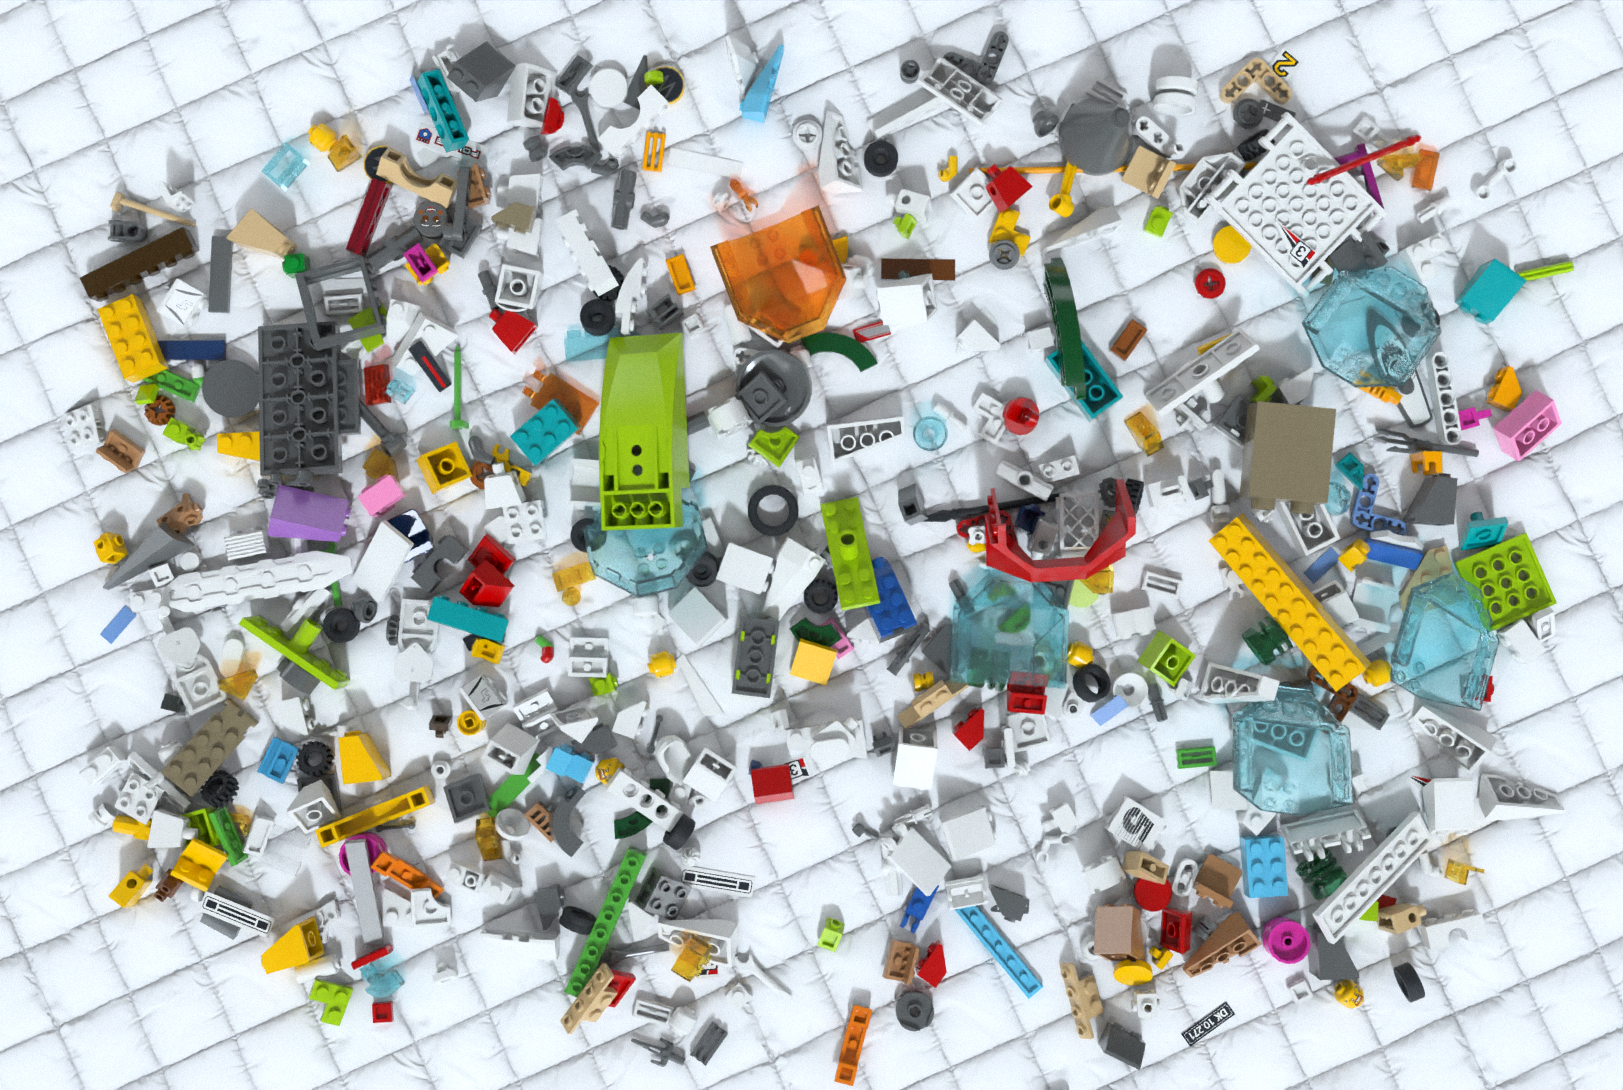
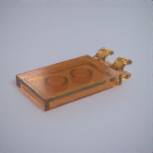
M535 370L532 377L543 383L538 393L527 386L522 390L523 394L533 399L530 405L540 411L552 399L558 398L582 426L576 433L580 436L600 403L553 373H550L547 377Z

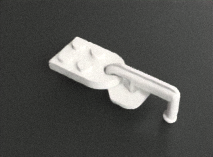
M402 599L398 644L403 652L395 658L394 676L400 681L410 682L409 697L404 698L402 701V705L410 710H415L418 707L420 682L429 681L433 675L434 661L429 654L437 646L439 624L427 620L432 604L430 600Z
M163 605L158 609L157 618L166 635L159 639L157 647L165 661L174 663L171 669L172 681L189 715L192 716L226 700L227 696L210 662L204 656L197 654L201 643L195 631L189 627L175 631L168 618L170 609L168 606Z

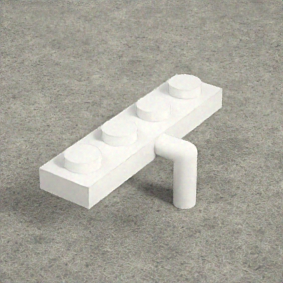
M133 751L128 755L126 763L148 781L143 785L144 790L148 792L156 785L164 790L162 796L182 815L189 809V798L184 793H179L170 780L166 781L164 779L165 775L156 767L152 768L142 754L138 755Z

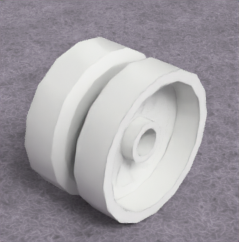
M1165 76L1157 79L1155 91L1158 95L1154 98V110L1170 115L1194 113L1197 104L1194 96L1198 94V81L1182 76Z

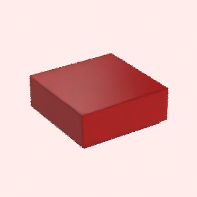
M393 1001L372 1003L373 1023L394 1021Z

